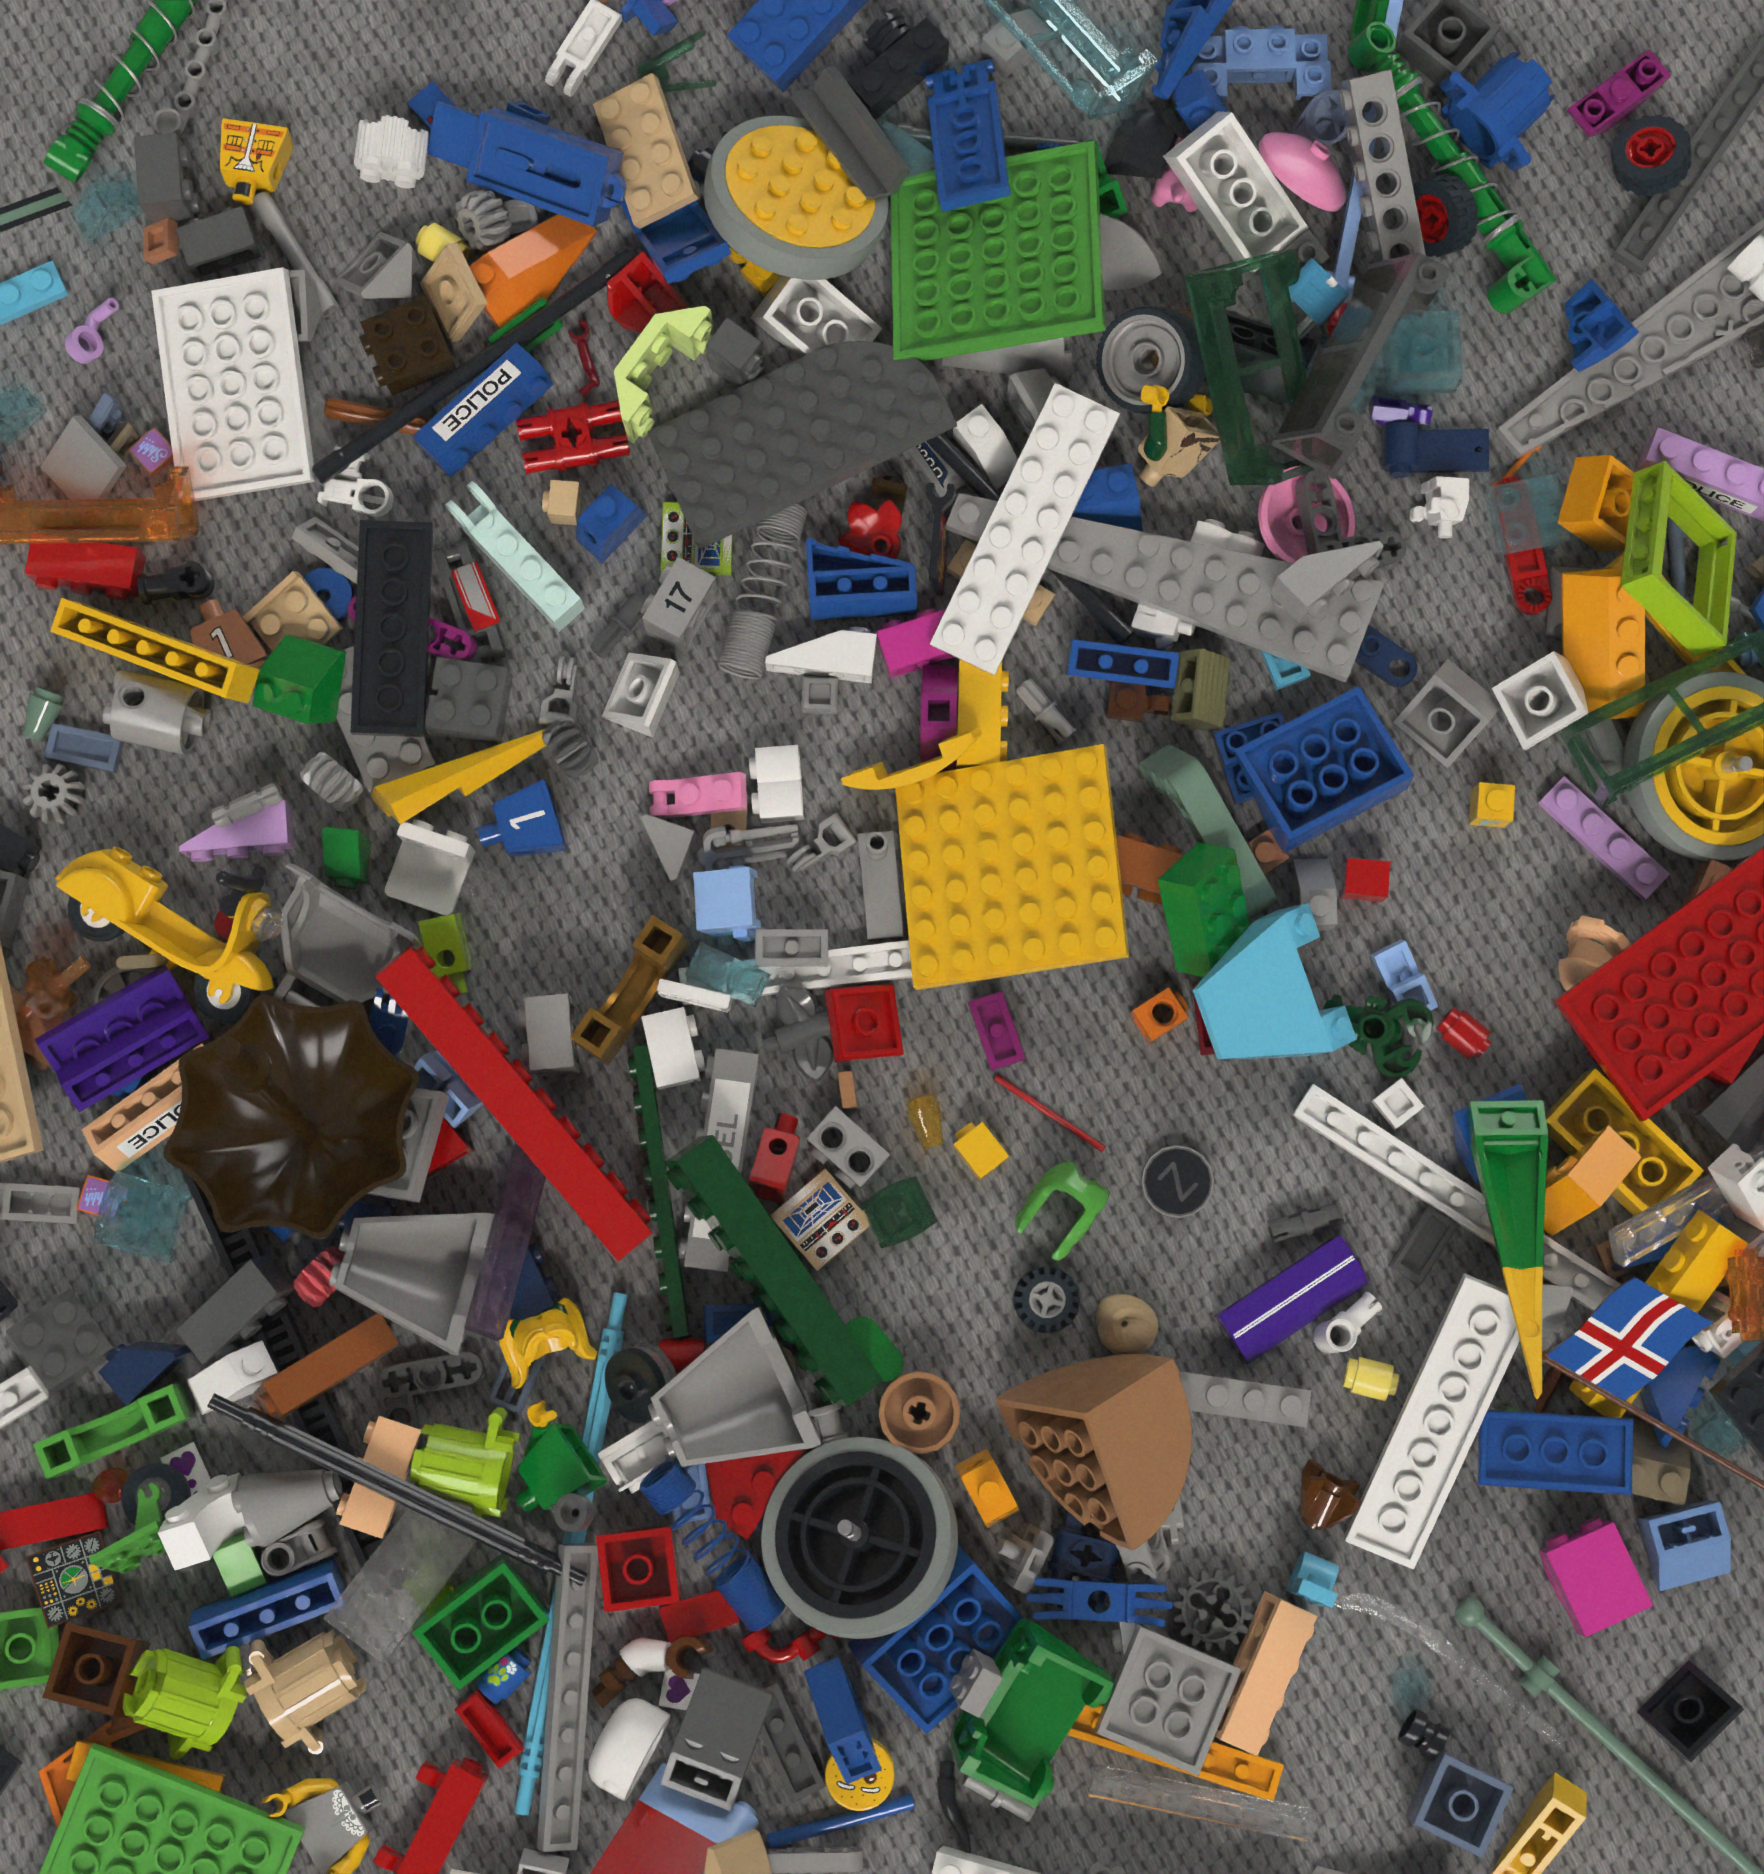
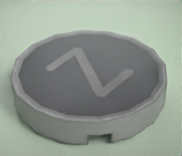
M1175 1145L1162 1148L1149 1158L1142 1169L1141 1186L1143 1196L1153 1210L1165 1217L1183 1218L1192 1216L1204 1208L1212 1196L1214 1178L1211 1166L1203 1155L1190 1147Z

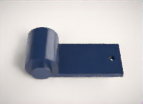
M1411 422L1388 423L1382 427V469L1389 472V475L1394 478L1408 477L1411 473L1489 472V429L1418 430L1417 424Z

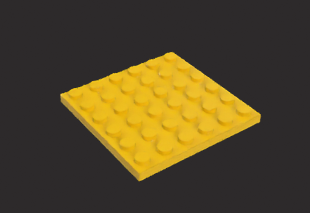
M1104 744L939 772L916 783L895 788L913 987L916 990L1129 958L1107 748Z

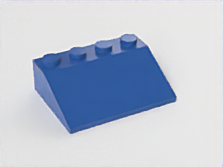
M1360 686L1234 750V754L1262 817L1283 854L1408 789L1414 777L1413 772Z
M958 1544L957 1556L949 1581L941 1595L927 1612L907 1627L894 1633L875 1638L852 1639L847 1645L860 1665L911 1719L928 1734L958 1706L950 1690V1683L952 1678L958 1675L966 1655H969L972 1649H975L994 1660L1016 1623L1024 1617Z

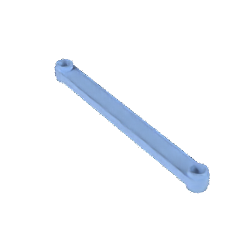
M1404 0L1388 1L1384 24L1388 25L1393 31L1395 38ZM1373 103L1370 111L1364 113V119L1369 123L1377 115V108ZM1376 138L1369 145V152L1372 156ZM1354 172L1352 173L1333 271H1327L1350 294L1348 297L1352 296L1355 276L1349 274L1362 213L1359 199L1361 196H1364L1362 184L1356 181Z

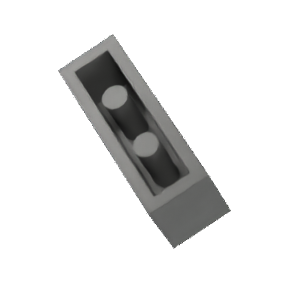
M269 1255L250 1259L176 1331L202 1365L218 1361L226 1355L237 1351L236 1345L242 1339L246 1340L255 1335L262 1328L260 1322L267 1315L272 1316L279 1312L287 1304L285 1298L295 1288Z

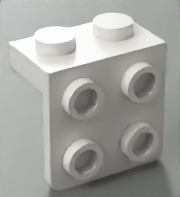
M416 819L413 820L412 824L404 822L400 824L397 832L402 843L385 886L386 895L443 916L453 914L476 851L470 844L466 843L468 838L461 834L447 831L445 836L433 832L434 826Z

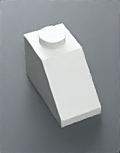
M981 404L956 422L957 427L953 428V438L980 473L996 489H999L1008 482L1018 458L1004 431Z
M261 1340L226 1355L190 1378L187 1383L202 1415L213 1411L207 1405L214 1393L234 1402L253 1394L263 1382L275 1376L278 1372Z

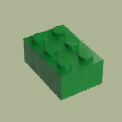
M1198 842L1157 880L1176 969L1178 972L1205 977L1248 929L1250 924L1235 849Z
M501 1553L417 1617L413 1622L412 1633L459 1691L549 1622V1608L510 1558Z

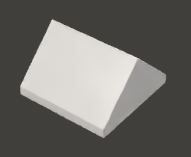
M629 652L601 717L653 738L680 674L677 662L669 658Z

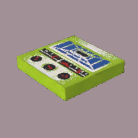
M663 502L661 573L667 564L673 565L677 557H680L711 575L732 576L733 534L699 550L678 502Z

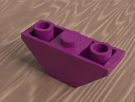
M1649 49L1569 107L1567 112L1588 138L1606 133L1635 112L1671 77V74Z
M923 665L920 763L941 756L938 744L947 738L957 735L958 666ZM956 761L939 772L956 770Z

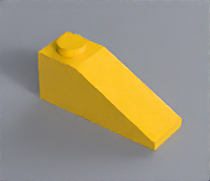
M1554 1772L1534 1797L1491 1874H1541L1586 1819L1587 1792Z

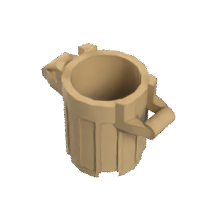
M334 1629L327 1633L322 1632L276 1660L265 1648L263 1641L254 1640L250 1644L249 1661L254 1666L245 1671L247 1676H251L244 1681L245 1689L249 1696L255 1695L267 1721L275 1732L284 1739L281 1742L284 1748L302 1739L310 1753L319 1754L322 1752L324 1733L317 1727L316 1723L355 1701L367 1689L365 1676L358 1680L355 1679L353 1663L358 1661L341 1634L334 1638Z

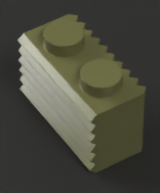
M1205 649L1179 652L1176 687L1173 689L1175 692L1172 703L1173 709L1171 710L1173 715L1170 717L1172 721L1201 731L1223 728V720L1227 714L1225 706L1226 691L1230 681L1229 657L1221 656Z

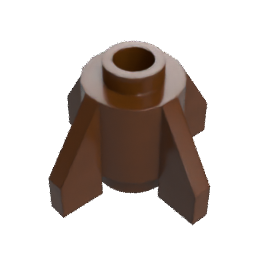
M1309 1459L1302 1471L1301 1503L1298 1507V1511L1302 1515L1301 1520L1307 1526L1315 1530H1321L1322 1528L1329 1529L1353 1516L1361 1504V1501L1355 1496L1360 1484L1353 1480L1343 1481L1336 1475L1325 1472V1469L1316 1461Z

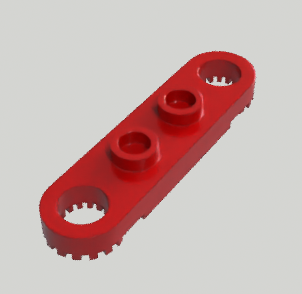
M1507 477L1496 484L1492 491L1491 499L1512 594L1519 611L1526 615H1538L1550 605L1552 600L1541 540L1527 484L1525 485L1522 479L1519 480L1517 477ZM1506 487L1514 488L1519 494V502L1510 504L1503 501V497H1501L1502 489ZM1528 588L1537 589L1542 595L1541 604L1533 606L1532 604L1529 605L1528 602L1526 603L1523 595L1525 590Z

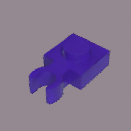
M1371 396L1370 417L1376 420L1377 424L1384 426L1392 422L1412 421L1420 424H1430L1433 412L1431 405L1407 403L1406 400Z

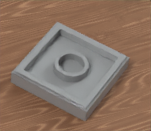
M81 415L71 418L41 465L45 473L85 517L95 515L127 467Z

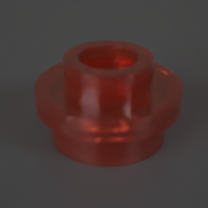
M110 1468L101 1472L92 1483L94 1495L105 1503L120 1501L123 1487L129 1478L127 1472L122 1468Z

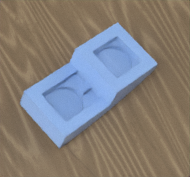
M1400 939L1370 954L1394 1005L1400 1000L1415 998L1424 1002L1430 1011L1438 1007L1424 974L1419 972L1405 940Z

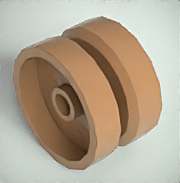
M913 1371L900 1375L887 1386L880 1399L878 1415L883 1433L894 1446L898 1445L914 1454H926L939 1450L951 1440L959 1425L960 1407L955 1392L945 1380L929 1372ZM922 1405L925 1407L926 1415L922 1419H916L912 1415L914 1406Z

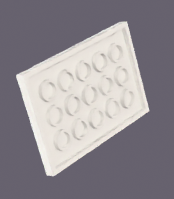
M281 267L151 291L179 502L188 503L316 482L315 474L312 471L314 462L289 270Z

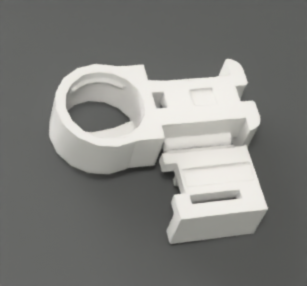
M335 447L334 451L341 449V447ZM368 453L362 455L352 462L347 469L323 485L324 490L319 491L317 497L318 502L326 507L328 501L352 505V510L373 517L387 514L392 508L394 500L391 489L383 482L376 479H362L359 467L361 462L370 459ZM373 486H380L385 492V498L367 495L365 492ZM363 501L381 504L378 509L370 510L365 508Z

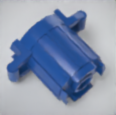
M1512 52L1506 57L1500 58L1473 86L1459 72L1450 74L1440 82V88L1450 100L1441 109V117L1444 121L1448 118L1452 129L1460 130L1459 141L1472 153L1482 158L1480 163L1487 168H1492L1497 162H1503L1511 171H1517L1531 162L1530 154L1526 152L1518 138L1548 110L1547 108L1555 98L1553 94L1549 96L1547 87L1552 81L1546 71L1533 59L1528 63L1516 59L1519 56V52Z

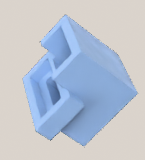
M744 865L729 866V869L694 872L697 931L713 937L733 935V938L743 942L755 941V929L761 928L760 920L756 919L754 878H758L757 870Z

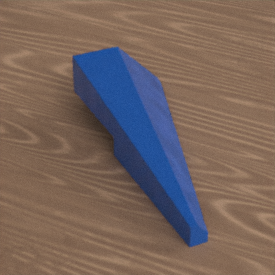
M1172 0V3L1166 6L1160 39L1163 54L1162 59L1156 61L1155 67L1159 73L1158 82L1151 89L1154 95L1163 99L1170 97L1234 0Z

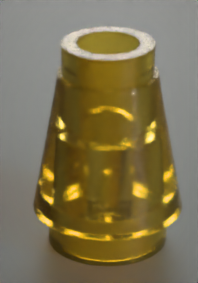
M934 1093L907 1100L908 1110L905 1113L920 1143H922L923 1149H930L944 1144L940 1101L935 1100Z

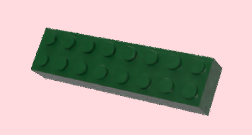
M714 1135L699 1137L665 1161L669 1168L665 1172L669 1181L677 1190L682 1188L690 1198V1201L687 1202L688 1208L697 1220L704 1219L711 1228V1231L708 1232L709 1238L719 1251L723 1249L727 1251L733 1260L729 1263L731 1270L740 1281L745 1279L754 1290L750 1293L752 1300L757 1307H761L763 1311L767 1310L775 1320L771 1325L777 1336L783 1342L788 1340L795 1349V1352L792 1353L793 1359L802 1371L808 1370L816 1379V1382L812 1385L824 1402L829 1400L833 1405L836 1403L849 1407L881 1383L883 1379Z

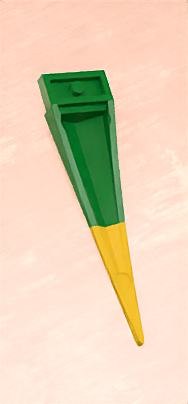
M1543 1100L1470 1101L1467 1106L1471 1135L1470 1147L1533 1394L1538 1399L1542 1394L1543 1243L1548 1128Z

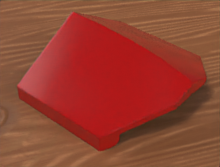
M643 251L638 253L606 282L609 313L625 329L642 333L655 314L682 310L688 306L670 283L667 284L658 269Z

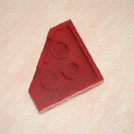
M806 1449L705 1463L713 1506L715 1507V1518L724 1519L727 1522V1527L748 1540L765 1514L775 1487L791 1466L801 1458Z

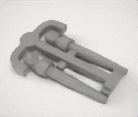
M794 824L745 831L736 829L729 830L727 834L725 826L715 827L703 835V847L698 851V858L700 863L704 864L705 871L715 870L712 867L713 863L716 870L728 869V866H738L791 856L800 849L798 826ZM791 832V838L752 843V839ZM745 840V845L715 849L711 846V841H713L715 847L726 846V843L730 842L731 845L742 843V841Z

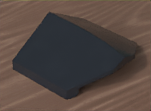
M1149 109L1138 110L1116 131L1104 161L1107 173L1162 179L1168 164L1163 156L1174 148L1178 136L1156 111Z

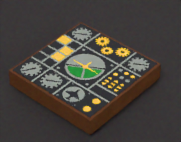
M100 1531L26 1556L47 1629L122 1602L113 1572L92 1565L88 1557L105 1548Z

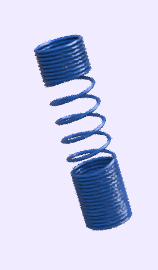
M669 1459L661 1463L642 1480L639 1490L642 1491L641 1493L644 1494L659 1515H665L673 1511L693 1493L698 1492L701 1494L697 1506L675 1520L670 1530L680 1528L697 1510L705 1507L712 1509L709 1520L691 1531L683 1539L682 1545H688L693 1542L710 1524L716 1522L723 1523L724 1528L720 1536L701 1547L695 1553L693 1559L699 1560L706 1556L721 1539L733 1537L735 1544L732 1550L712 1562L706 1568L705 1574L710 1575L716 1572L734 1553L745 1552L747 1556L735 1560L720 1573L716 1579L715 1587L749 1631H758L765 1628L778 1618L786 1607L772 1586L769 1577L747 1549H736L738 1536L735 1534H725L727 1522L724 1519L713 1520L715 1507L711 1504L701 1505L704 1492L695 1490L696 1482L689 1476L690 1474L687 1473L685 1468L681 1466L678 1459ZM697 1531H699L696 1535H694L691 1539H689L693 1534H695ZM710 1546L704 1553L699 1555L703 1550ZM724 1559L719 1565H717L715 1568L709 1571L714 1565H716L719 1561Z

